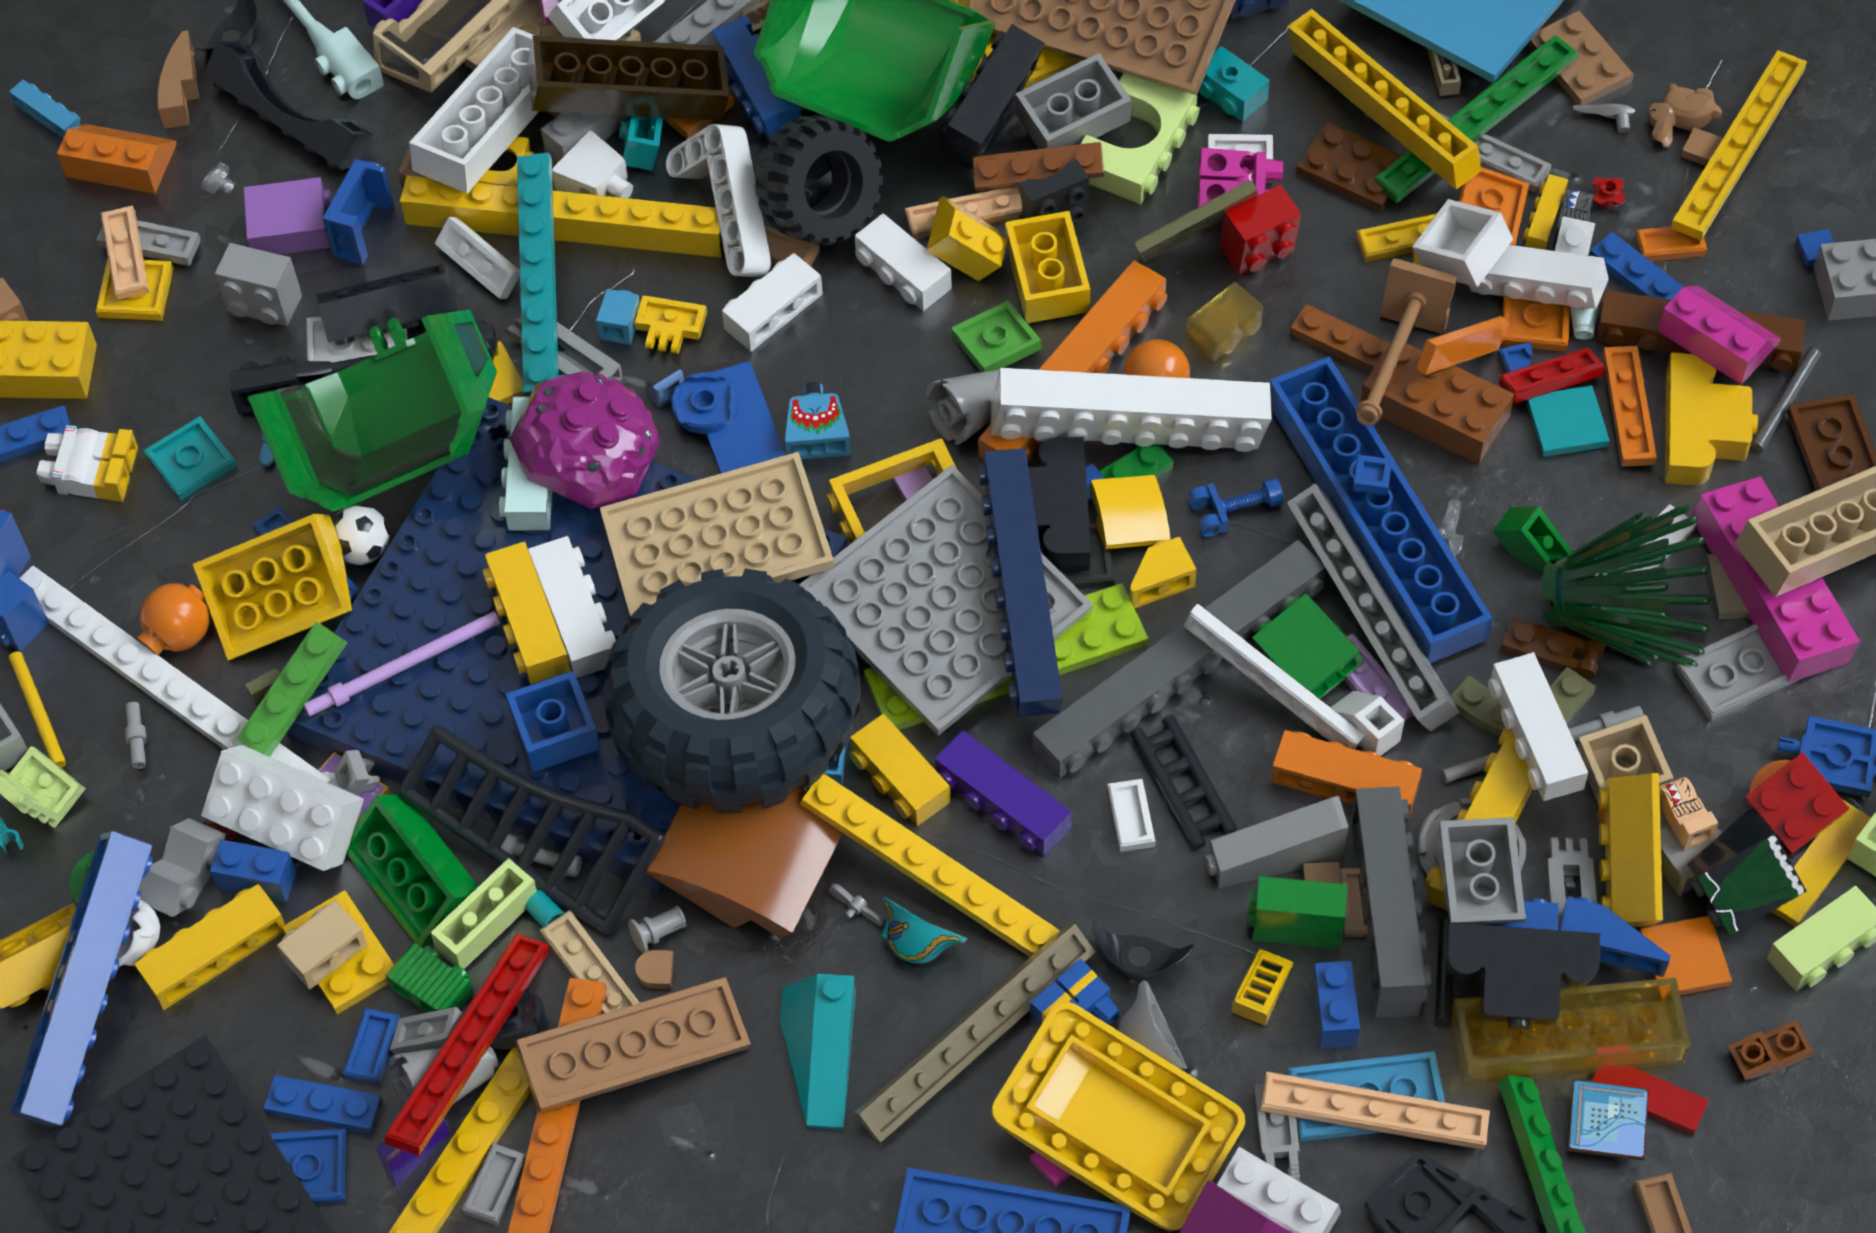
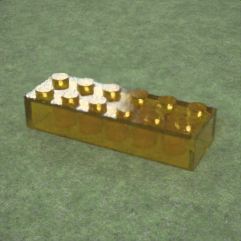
M1676 978L1563 988L1560 990V1015L1554 1024H1531L1530 1029L1508 1028V1022L1481 1019V997L1455 999L1450 1017L1463 1085L1493 1083L1506 1075L1544 1078L1595 1073L1599 1070L1684 1064L1691 1046Z

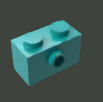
M1221 46L1213 54L1199 93L1220 105L1227 114L1234 115L1244 122L1268 100L1270 80Z
M627 116V120L622 119L619 139H624L622 157L625 160L626 166L653 171L660 145L663 117Z

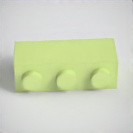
M508 858L431 931L435 949L452 965L456 964L465 969L525 911L526 902L537 892L535 881Z
M1854 886L1774 942L1767 960L1795 991H1798L1806 984L1812 987L1825 977L1827 969L1833 965L1839 968L1846 964L1853 957L1854 950L1862 945L1868 948L1876 942V907L1857 886Z

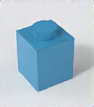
M606 290L596 319L600 340L631 345L636 331L634 322L640 305L638 294H633L626 290Z

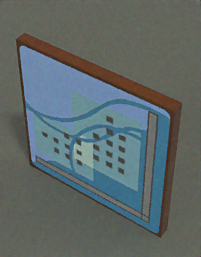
M1573 1079L1568 1151L1644 1161L1649 1089Z

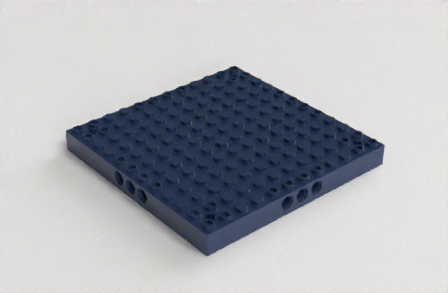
M488 397L469 454L438 468L352 603V611L346 613L334 633L348 643L308 701L327 693V688L339 682L343 685L493 611L496 613L500 624L349 697L350 701L339 707L335 705L330 706L310 717L305 708H303L287 731V735L292 739L330 755L336 752L343 757L346 751L359 750L362 758H368L374 762L371 772L402 784L431 729L436 725H440L472 747L530 780L564 794L632 812L665 834L680 803L670 799L666 795L665 789L658 792L655 788H651L629 768L627 758L617 751L609 732L602 694L606 682L604 669L577 678L597 730L600 750L534 773L532 772L511 717L506 698L507 693L530 686V682L526 672L519 674L513 656L514 653L518 652L516 644L509 646L503 629V625L508 624L506 616H498L492 597L498 596L495 587L488 589L482 571V569L488 568L485 554L524 541L529 549L568 536L572 548L578 546L580 548L585 566L581 567L583 576L588 574L591 576L596 594L591 595L594 604L601 602L607 622L602 623L605 632L612 630L616 642L619 634H623L622 631L630 619V613L600 507L590 509L552 491L550 530H508L506 517H500L499 501L500 496H506V488L502 487V468L508 467V459L504 457V440L510 439L511 431H507L506 412L507 410H512V406ZM651 461L635 498L699 479ZM589 462L586 469L593 473L599 469L600 465L596 462ZM824 528L834 558L847 547V539L843 535ZM811 575L797 578L791 581L799 585ZM440 743L415 790L433 798L457 753ZM469 762L446 804L466 811L486 771ZM499 779L479 817L497 825L517 788ZM530 795L510 831L530 838L549 802ZM562 808L543 844L562 852L583 814ZM600 818L596 819L577 853L578 856H582V861L593 866L595 865L618 823ZM631 829L608 872L627 880L648 840ZM646 874L641 883V886L657 893H661L665 886L649 874Z

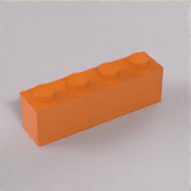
M1284 730L1272 767L1271 783L1324 798L1339 796L1340 802L1352 806L1354 805L1356 789L1400 786L1401 800L1408 801L1410 817L1420 785L1422 768L1415 767L1408 761H1394L1380 757V755L1372 751H1358L1347 748L1344 744L1337 741L1326 742L1312 738L1304 732Z

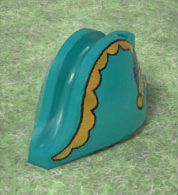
M886 897L882 900V904L888 914V920L880 936L888 939L891 950L902 960L913 964H925L934 960L946 948L963 944L967 940L966 937L924 921Z

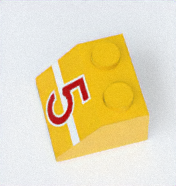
M944 196L939 198L926 251L977 281L1000 268L1007 239L991 224Z

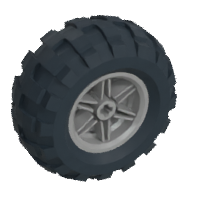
M746 568L742 576H725L723 569L701 572V581L686 586L679 579L660 589L661 593L658 594L656 602L652 605L643 602L630 616V619L623 628V634H619L617 642L613 644L604 669L606 682L602 690L609 732L617 751L627 758L629 768L651 788H655L658 792L665 789L666 795L670 799L677 801V803L694 809H698L701 803L713 805L719 813H741L742 805L759 802L762 803L763 809L785 802L789 791L797 787L805 791L818 781L826 772L828 761L835 762L837 756H840L854 731L853 719L856 718L860 710L861 686L855 648L848 641L846 629L827 606L824 607L820 600L816 601V598L809 591L786 578L781 583L774 582L770 575H767L766 571Z

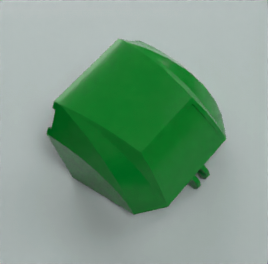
M771 0L754 54L757 61L761 62L770 83L769 88L774 96L831 119L851 124L861 131L892 142L933 123L943 116L955 103L974 74L986 50L996 22L976 9L953 0Z

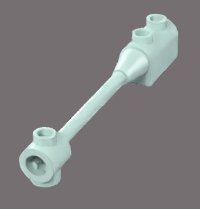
M283 0L307 29V33L318 56L314 59L315 64L322 75L325 76L330 72L333 74L334 77L331 79V83L339 95L348 92L352 98L360 99L384 86L380 66L347 27L333 33L323 24L316 21L299 0Z

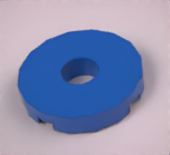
M709 372L692 374L685 378L686 381L680 386L678 384L675 387L671 398L673 415L679 425L690 432L700 434L718 432L727 427L736 417L738 410L736 389L719 374ZM702 398L713 400V403L708 407L696 405L697 401Z

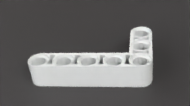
M711 124L668 153L666 159L667 172L672 177L703 179L710 174L729 272L734 276L764 277L770 270L771 258L762 211L758 205L759 196H756L755 191L756 181L746 132L739 126Z

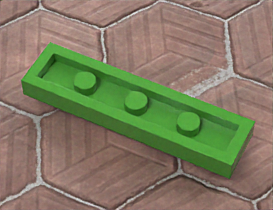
M316 621L236 739L248 748L270 757L304 708L303 704L308 702L348 642Z

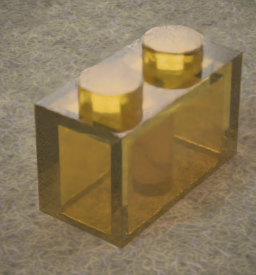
M1234 282L1188 318L1186 338L1215 361L1223 354L1231 353L1238 342L1247 335L1252 336L1259 330L1262 325L1263 305L1238 283Z

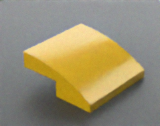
M1155 475L1091 480L1089 492L1098 513L1095 524L1105 549L1154 545L1160 540H1170L1165 505Z

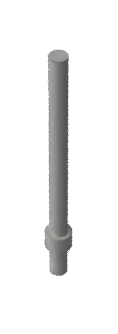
M1640 706L1618 713L1609 711L1598 715L1596 720L1569 728L1573 740L1578 741L1579 737L1644 716ZM1490 754L1443 769L1442 777L1445 783L1483 772Z

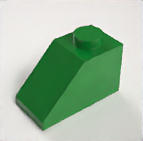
M1540 506L1510 507L1493 530L1511 556L1543 573L1546 564H1551L1550 558H1564L1573 552Z

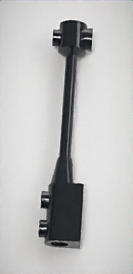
M475 319L493 361L494 356L499 355L493 323L487 324L481 319ZM285 355L276 357L272 364L259 366L256 362H245L241 365L240 370L230 371V392L239 415L252 413L254 411L248 400V397L251 395L302 386L344 370L373 355L337 362L298 361L297 359L292 360ZM293 401V402L285 403V406H290V405H295V404H300V403H299L298 401Z

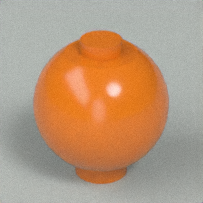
M1154 339L1139 344L1130 352L1126 359L1123 373L1124 375L1190 378V365L1186 355L1178 346L1166 340Z
M169 583L155 588L147 595L141 605L139 622L143 631L137 639L157 655L164 649L172 652H181L194 647L204 637L209 626L210 615L209 609L204 603V594L193 584L187 588L180 583Z

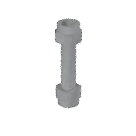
M508 834L501 848L514 857H519L526 844L520 843L518 836ZM540 848L533 861L553 867L560 854ZM576 855L565 876L577 877L582 865V856Z

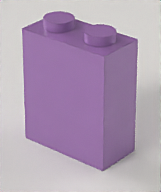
M321 177L244 187L246 232L250 248L279 255L330 248L323 216L332 202L330 189L324 190Z

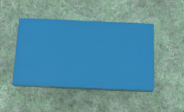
M1435 1051L1288 1068L1287 1072L1289 1076L1445 1103ZM1296 1117L1299 1142L1381 1133Z

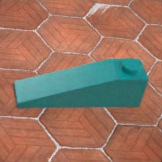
M815 974L783 987L780 1025L807 1128L844 1130L856 1000L854 976Z

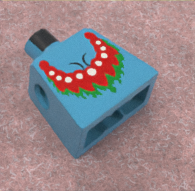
M819 382L805 384L803 386L804 396H793L789 402L785 435L787 455L799 452L801 459L851 455L849 431L838 395L835 393L824 394L823 385Z

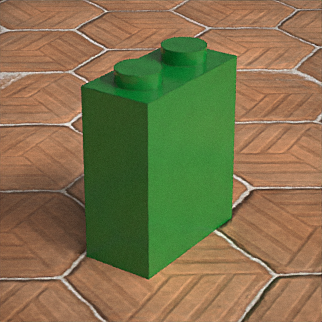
M1306 593L1300 598H1294L1289 601L1280 615L1274 620H1268L1261 624L1256 634L1252 637L1257 649L1266 658L1318 699L1324 697L1364 664L1360 651Z
M1259 876L1258 889H1250L1247 927H1254L1253 941L1340 949L1345 921L1347 884Z

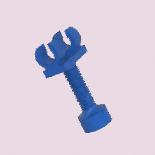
M1277 478L1263 481L1262 488L1250 492V494H1241L1227 500L1224 499V501L1220 500L1214 483L1208 484L1207 487H1196L1188 492L1190 496L1188 500L1193 510H1201L1211 504L1214 514L1206 515L1199 520L1201 524L1199 528L1203 537L1206 538L1216 536L1220 532L1223 534L1229 531V520L1226 512L1266 502L1269 507L1284 504L1282 488Z

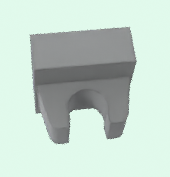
M359 750L346 751L334 770L339 787L357 796H360L361 792L373 790L380 780L379 776L368 775V772L374 766V762L368 758H362Z

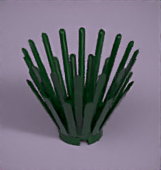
M1687 505L1682 508L1679 506L1653 519L1652 516H1648L1634 523L1643 516L1644 511L1571 552L1566 557L1550 558L1551 564L1545 565L1542 578L1543 601H1550L1551 606L1555 610V612H1545L1550 626L1554 628L1568 627L1575 632L1651 666L1650 660L1640 654L1657 660L1661 657L1689 667V665L1697 667L1698 664L1695 660L1682 656L1676 649L1699 655L1705 654L1704 649L1697 645L1671 639L1674 636V632L1670 628L1708 633L1710 630L1709 626L1703 623L1668 618L1669 614L1664 610L1669 605H1708L1711 603L1710 596L1636 593L1665 592L1669 588L1666 582L1649 581L1705 575L1710 570L1709 566L1702 564L1670 569L1660 567L1632 571L1661 564L1666 560L1665 555L1696 548L1704 544L1705 539L1703 537H1696L1668 545V538L1652 542L1662 536L1694 525L1698 520L1697 516H1692L1672 524L1674 518L1686 513L1690 506Z

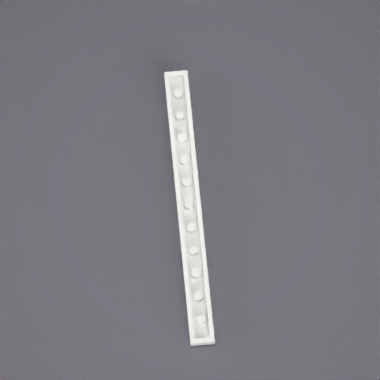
M32 566L19 578L34 589L48 622L222 749L225 750L244 745L236 738L248 722L246 718L36 567ZM280 743L270 756L275 760L332 784L328 777Z

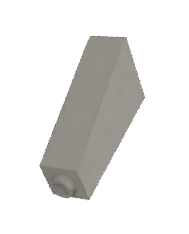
M1339 796L1328 798L1211 840L1210 854L1205 855L1209 876L1215 875L1218 887L1221 888L1257 880L1259 876L1270 877L1301 870L1303 863L1344 860L1349 826Z

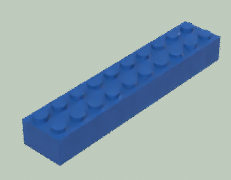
M1330 356L1269 380L1271 410L1318 487L1331 499L1430 664L1488 640L1493 617L1373 425L1365 426L1357 420L1356 408L1359 403ZM1358 454L1393 459L1387 495L1353 491Z

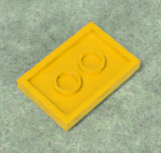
M346 890L282 926L285 934L292 929H298L311 919L316 910L323 906H328L336 900L362 929L367 946L318 983V986L336 1014L341 1013L388 985L385 975L394 966Z

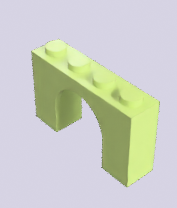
M1124 73L1119 82L1131 99V116L1149 123L1155 128L1158 135L1150 143L1138 148L1117 147L1089 135H1085L1080 144L1101 142L1103 148L1105 177L1089 178V184L1141 205L1147 193L1151 195L1154 192L1161 170L1166 171L1168 169L1175 147H1181L1185 139L1186 129L1188 125L1193 126L1195 124L1200 108L1196 107V95Z

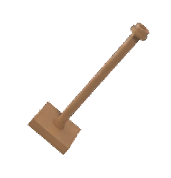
M1393 258L1389 268L1380 317L1400 323L1367 400L1361 401L1356 408L1357 420L1361 424L1372 426L1380 420L1382 409L1379 405L1412 327L1415 326L1444 334L1457 275Z

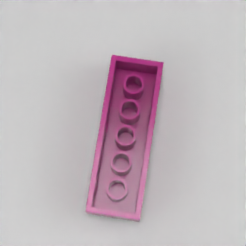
M1760 476L1701 494L1691 517H1698L1696 527L1699 533L1705 539V543L1711 553L1715 554L1748 609L1749 618L1753 625L1757 624L1759 635L1782 674H1786L1789 683L1849 664L1861 641L1822 577L1775 597L1736 547L1735 542L1749 519L1779 507Z

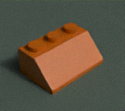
M84 124L67 130L57 156L67 178L156 194L177 143L176 140Z

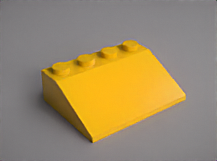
M312 514L193 564L228 661L312 628L316 621L321 624L352 611L342 548L330 514Z

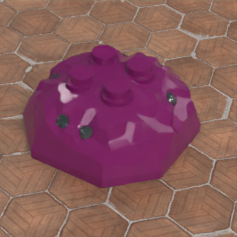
M585 371L551 377L536 384L509 439L528 480L590 509L635 498L660 444L658 430L653 424L651 412L646 410L643 400L637 396L636 391L623 386L619 380L614 378L608 379L603 374Z

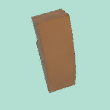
M188 30L182 31L172 45L160 75L158 111L164 129L190 125L187 100L199 99L195 53Z

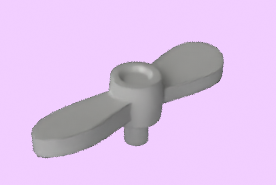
M835 883L829 887L828 891L834 898L848 905L849 910L845 913L848 919H851L854 914L859 915L861 913L875 924L884 926L886 921L877 913L867 908V902L861 896L853 897L843 887Z

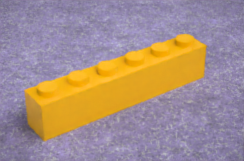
M1504 727L1498 744L1502 745L1498 754L1493 752L1490 754L1484 767V772L1487 775L1483 782L1476 781L1469 796V800L1473 802L1468 811L1465 809L1461 810L1457 820L1514 817V825L1517 822L1533 788L1528 778V765L1525 759L1521 760L1516 753L1514 745L1516 738L1512 729ZM1432 866L1424 883V886L1429 888L1426 902L1448 911L1439 867Z

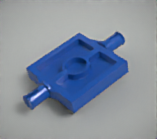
M1809 716L1806 722L1805 734L1801 741L1782 736L1779 737L1777 751L1798 755L1803 752L1835 791L1869 798L1872 792L1873 778L1876 775V729Z

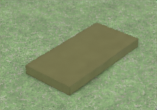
M1248 180L1135 241V246L1143 262L1222 221L1226 210L1257 196L1258 190L1253 181Z

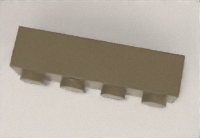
M1427 48L1439 96L1459 94L1461 80L1456 63Z

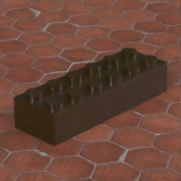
M532 36L527 59L532 111L723 121L730 97L723 46Z

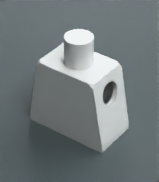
M591 130L552 168L554 187L557 191L610 197L613 195L619 198H629L633 191V185L626 181L627 171L623 157Z

